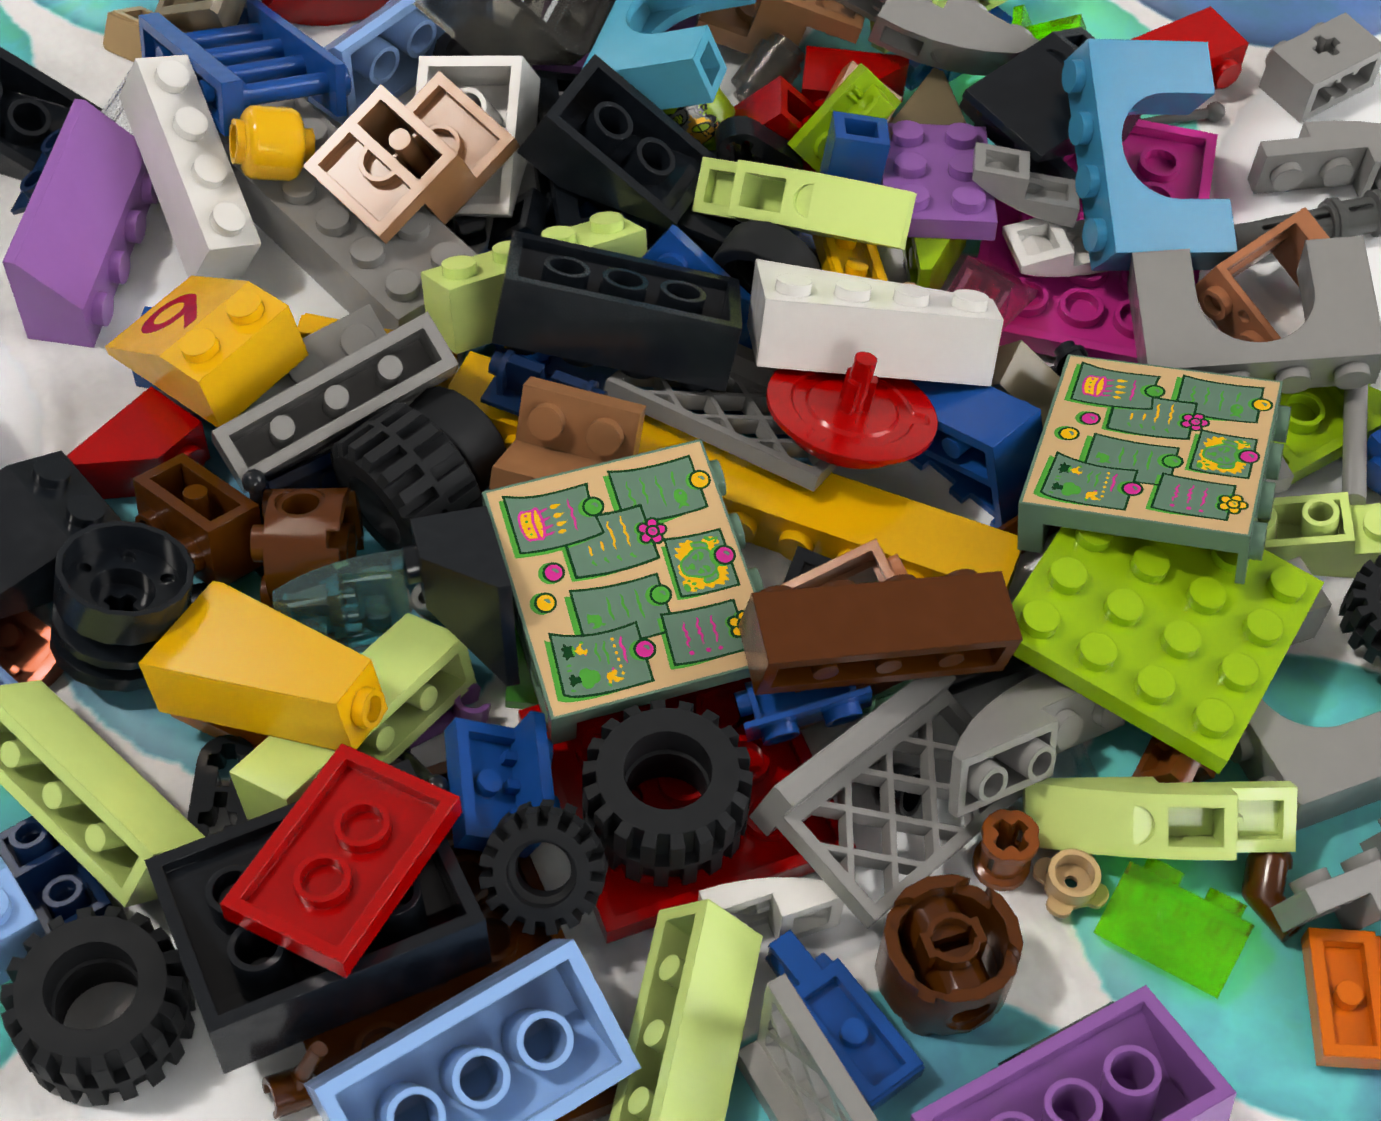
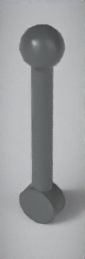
M1214 101L1209 103L1206 108L1194 110L1189 115H1161L1143 119L1140 117L1139 119L1167 125L1206 118L1212 122H1217L1225 116V107L1220 102Z

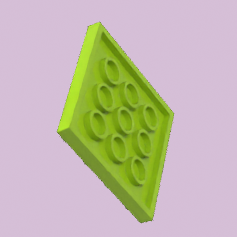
M1061 527L1012 602L1023 638L1013 656L1220 774L1234 752L1324 582L1265 549L1262 561L1249 560L1245 584L1235 583L1238 553Z

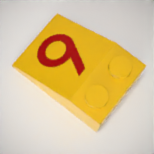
M193 275L105 346L106 351L111 357L217 428L238 417L309 355L289 305L250 281Z

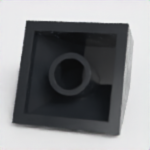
M487 506L411 518L413 545L402 546L408 585L420 583L426 608L507 687L520 684L511 583Z

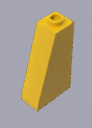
M212 581L138 663L159 712L337 750L341 743L357 750L369 733L379 725L383 715L388 710L385 696L370 658L225 583Z

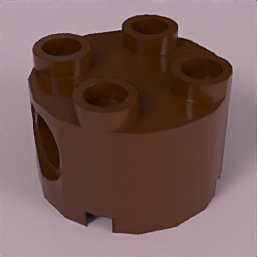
M351 488L264 490L262 497L264 524H254L250 534L252 560L254 562H263L265 575H263L260 585L261 603L279 612L356 609L360 600L364 566H356L357 550H364V533L361 509L355 491H350Z
M956 874L927 876L906 887L895 900L893 908L887 915L875 962L879 991L892 1011L902 1018L905 1027L914 1034L929 1036L934 1033L939 1035L969 1033L987 1023L1003 1007L1016 975L1023 947L1018 917L1002 895L988 886L986 891H983L977 886L969 885L971 878Z

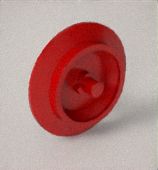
M869 352L856 353L853 365L847 368L846 374L777 369L767 386V407L778 426L807 453L836 466L852 469H874L911 460L926 451L932 444L938 426L935 408L926 394L908 379L874 376L877 358Z

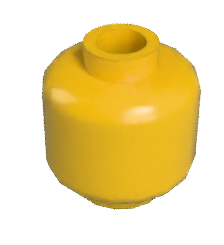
M261 105L248 106L242 112L240 119L233 118L230 124L229 153L231 163L240 165L242 173L250 179L294 180L300 175L304 162H307L315 154L314 130L304 127L300 113L294 108Z

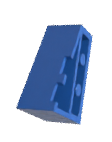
M910 380L931 401L937 414L938 426L934 440L928 449L908 461L920 471L930 465L953 484L948 492L961 504L971 498L994 517L990 523L991 527L998 528L1017 516L1018 503L1043 430L1041 409L992 386Z

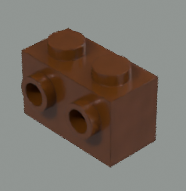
M181 453L132 478L138 509L135 522L144 523L166 531L183 544L194 563V575L209 585L212 581H217L229 585L263 566V562H254L252 560L250 551L252 526L254 524H261L259 504L189 456Z

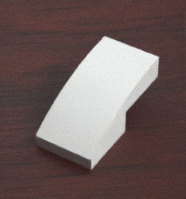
M1038 218L1002 227V235L1021 274L1039 277H1072L1106 272L1091 271L1089 252L1085 250L1082 241L1084 219L1076 221L1074 228Z
M797 877L747 879L699 890L698 901L710 899L751 928L768 922L775 940L789 930L799 939L840 924L844 906L841 899L825 881Z

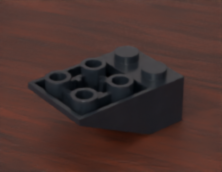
M1082 27L1051 32L967 88L962 97L977 109L976 113L983 122L1000 129L1014 142L1015 149L1029 151L1030 160L1039 163L1075 154V145L1070 142L1068 133L1071 113L1068 93L1064 91L1062 86V70L1064 61L1087 39L1095 38ZM1142 114L1126 117L1122 130V142H1125Z

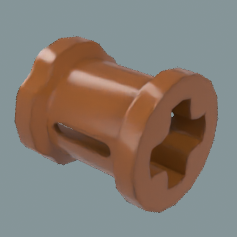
M999 809L989 814L981 827L982 840L974 849L971 864L973 872L980 883L993 890L1003 892L1018 888L1028 878L1031 860L1038 852L1040 842L1038 838L1039 827L1032 817L1020 810L1009 811ZM1020 830L1023 832L1021 842L1017 840ZM992 859L994 860L992 869L990 870L988 865L990 863V860Z

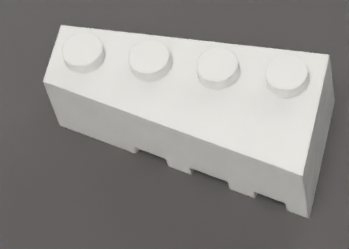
M756 259L747 325L757 367L846 374L847 368L853 365L856 353L869 352L877 358L874 376L991 386L1004 319L994 300L976 290L959 289L949 292L913 284H902Z

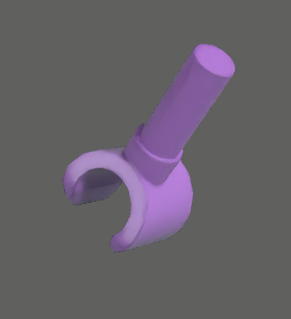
M473 683L467 688L469 690L462 697L459 695L454 700L452 709L445 712L410 745V748L412 749L444 733L446 727L455 717L486 723L489 717L490 703L484 704L479 708L465 706L479 700L481 687Z

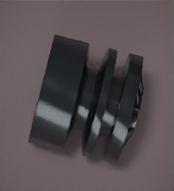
M110 521L89 525L69 536L57 552L55 565L50 650L57 665L75 681L99 690L130 692L147 688L148 685L138 663L191 604L194 563L185 546L166 531L144 523Z

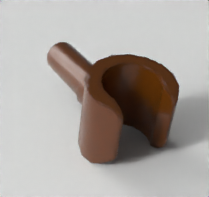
M321 1041L313 1042L298 1065L263 1077V1092L265 1094L271 1092L273 1097L274 1119L310 1108L314 1105L303 1083L312 1079L313 1073L326 1056L328 1048L325 1043Z

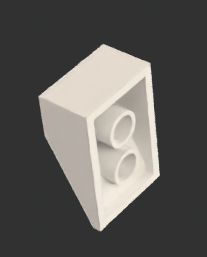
M419 56L415 95L440 71L508 131L520 146L536 128L540 77L523 56ZM515 151L454 216L512 218L527 160Z

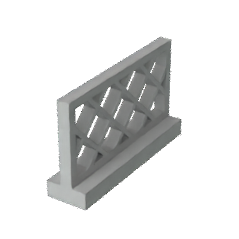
M739 343L725 392L714 389L706 391H673L671 387H684L676 381L657 377L649 379L631 378L620 370L606 379L604 390L608 392L607 396L646 405L645 415L695 438L702 439L706 443L813 492L838 467L807 453L793 439L777 438L775 434L786 433L774 421L768 410L766 391L770 378L779 368L757 367L753 350ZM636 386L653 387L654 390H643ZM689 410H704L706 414H695ZM723 411H740L743 415H725ZM741 434H756L758 438H748ZM794 458H808L813 467Z
M954 675L912 680L777 783L749 816L766 836L779 829L866 929L893 908L895 900L906 887L930 876L981 832L983 822L989 814L999 809L1007 810L1023 796L1022 789L983 806L986 809L979 813V809L965 814V827L938 822L937 798L949 801L950 784L936 782L935 759L952 762L956 746L933 741L932 720L941 715L958 733L960 738L969 723L974 719L947 690L957 679ZM918 732V738L912 737ZM894 750L919 755L920 778L894 773ZM878 763L879 770L871 769ZM853 782L879 787L880 811L852 806ZM895 790L922 795L923 819L896 814ZM837 796V803L829 802ZM812 815L838 820L839 846L820 842L803 822ZM853 823L881 828L882 854L854 849ZM897 831L924 836L925 861L898 857ZM940 840H946L947 842L940 847ZM855 866L883 871L884 896L876 903L856 883ZM899 874L907 875L899 882Z
M783 974L766 983L757 1040L740 1048L736 1065L770 1121H878L787 975Z

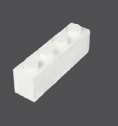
M188 55L135 58L119 98L187 277L189 278L193 275L223 279L242 278L262 243Z

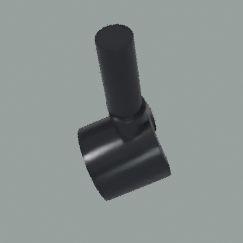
M454 216L452 218L455 235L469 247L486 242V217Z

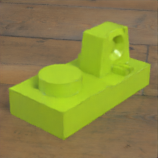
M860 63L787 144L817 173H820L833 111L887 119L902 102L866 66Z

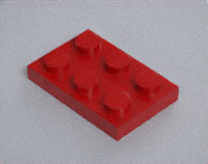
M341 743L221 901L220 906L224 918L347 978L461 815L460 796Z

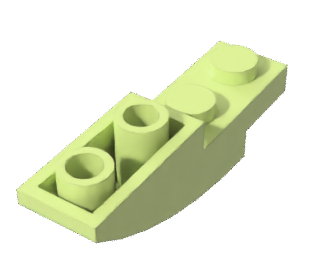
M703 157L692 212L743 222L750 220L767 221L783 228L797 230L806 234L905 250L917 193L800 169L739 159L738 162Z
M1348 492L1274 498L1270 520L1258 518V522L1268 523L1264 549L1285 561L1301 557L1312 575L1355 578L1357 572H1360L1362 566L1367 561L1371 560L1375 563L1378 556L1381 555V503L1350 505Z
M1153 776L1047 778L1023 789V812L1032 817L1039 827L1038 838L1040 848L1060 851L1078 849L1088 854L1130 858L1237 860V853L1296 852L1298 787L1291 781L1159 783Z

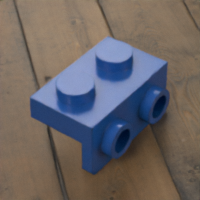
M530 711L515 728L457 717L446 727L444 739L449 792L460 796L462 813L452 826L454 848L483 852L492 831L497 827L500 820L508 812L511 814L515 813L519 805L531 801L532 807L540 806L543 799L555 800L554 807L560 808L559 799L554 795L551 770L553 744L547 736L544 713ZM543 842L528 846L520 853L519 857L527 858Z

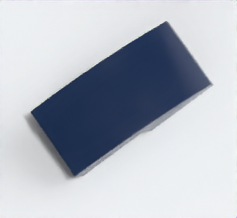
M33 816L20 821L0 833V856L10 869L46 934L51 931L47 922L60 915L64 922L67 923L77 919V909L92 907L96 916H104L107 906H113L98 881Z

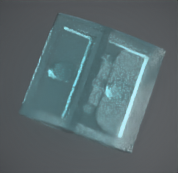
M402 549L353 557L299 576L273 591L274 609L358 653L364 652L406 613L413 614Z

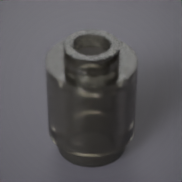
M772 32L767 40L760 39L731 78V82L736 88L733 93L734 97L741 102L780 75L792 85L802 71L800 64L805 58L804 53L790 39L777 32Z

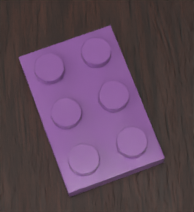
M910 120L888 123L890 149L881 185L917 193L908 237L995 241L998 224L995 197L972 180L976 142L988 144L986 127L972 126L967 123H953L950 125L919 124Z

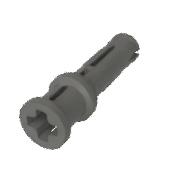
M1380 189L1367 190L1363 197L1341 201L1338 197L1326 198L1316 209L1308 210L1330 238L1352 237L1370 234L1372 237H1381ZM1295 213L1234 224L1238 251Z

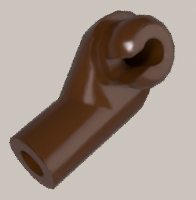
M1290 852L1249 853L1245 862L1241 890L1242 896L1281 942H1285L1305 926L1303 924L1283 933L1271 910V907L1287 899L1284 891L1288 870H1291L1293 867L1292 855Z

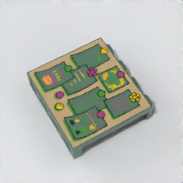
M1068 354L1018 503L1017 550L1042 553L1050 526L1052 525L1238 553L1235 583L1245 584L1249 560L1262 561L1268 523L1258 522V518L1267 520L1271 518L1276 483L1267 482L1266 479H1279L1284 444L1274 443V441L1286 443L1291 407L1280 405L1283 381Z
M702 439L482 492L483 506H487L511 583L516 631L541 713L545 714L547 733L553 745L576 739L577 723L617 713L636 704L639 707L650 704L651 701L666 700L750 677L738 625L751 593L763 590L764 585L756 567L747 568L741 551L746 546L741 520L736 512L731 514L727 512L722 496L726 495V482L722 467L717 459L709 461Z

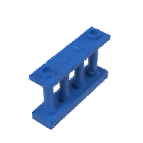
M247 0V24L186 33L182 32L159 12L138 15L142 58L188 55L215 126L225 137L229 136L232 119H240L245 108L251 105L310 96L336 117L347 116L346 96L351 92V77L345 63L259 0Z

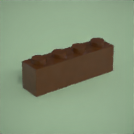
M960 569L945 576L916 578L910 574H901L881 582L858 584L851 580H836L822 587L792 589L786 585H775L759 592L751 593L738 625L755 695L1003 671L1023 640L1002 571L977 573L972 569Z

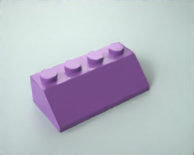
M74 99L3 259V265L28 339L94 348L102 326L107 327L112 320L114 311L113 298L119 284H125L129 277L130 256L135 243L140 244L144 239L146 216L151 204H157L159 200L135 137L86 100Z
M1145 985L911 1114V1121H1229L1236 1091L1148 986Z

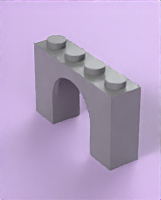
M1364 236L1305 240L1296 271L1305 323L1292 334L1268 342H1250L1233 338L1217 329L1208 321L1198 303L1190 249L1132 253L1127 287L1138 363L1283 381L1282 393L1285 394L1299 393L1308 388L1336 386L1340 389L1352 390L1367 384H1375L1381 370V322Z
M1301 557L1287 561L1311 574ZM1322 588L1291 645L1315 638L1332 605ZM1261 699L1230 759L1234 763H1239L1249 781H1291L1298 787L1297 831L1381 800V711L1339 726L1312 727L1283 717Z

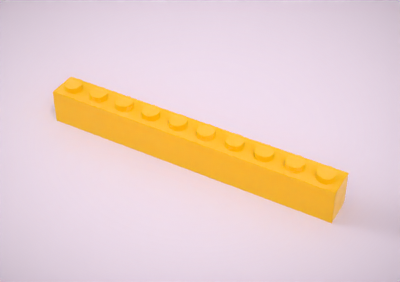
M469 351L448 389L457 391L478 406L499 431L505 447L508 449L516 439L519 416L480 402V398L495 375L488 372L491 357ZM645 415L638 454L698 440V438ZM702 441L709 461L717 459L722 467L726 482V495L722 496L728 514L735 512L738 514L743 526L746 543L775 551L792 561L798 546L834 559L877 539L886 558L897 553L907 573L916 578L945 576L960 569H972L977 573L1002 571L1007 590L1009 591L1022 550H1017L1018 535L831 473L813 492Z

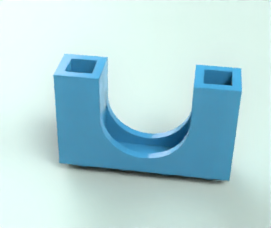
M1087 39L1064 61L1062 86L1064 91L1068 93L1071 118L1068 133L1070 142L1075 145L1078 166L1075 187L1077 195L1082 198L1085 220L1082 241L1085 250L1089 252L1091 271H1129L1132 253L1190 249L1193 270L1213 269L1238 251L1231 200L1177 199L1160 195L1148 188L1136 177L1126 160L1122 146V130L1127 116L1136 114L1189 115L1215 94L1208 42Z

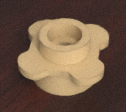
M1066 849L1058 852L1052 859L1042 857L1036 861L1032 874L1036 881L1042 883L1048 897L1046 908L1053 916L1067 918L1072 910L1087 906L1092 909H1101L1107 903L1109 890L1104 884L1100 883L1102 877L1101 869L1092 854L1078 849ZM1072 879L1076 882L1077 886L1073 888L1068 887L1065 884V880Z

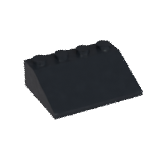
M409 759L391 765L417 777ZM297 802L144 860L223 1074L492 963L486 919L446 836L347 978L226 920L220 906L221 901Z

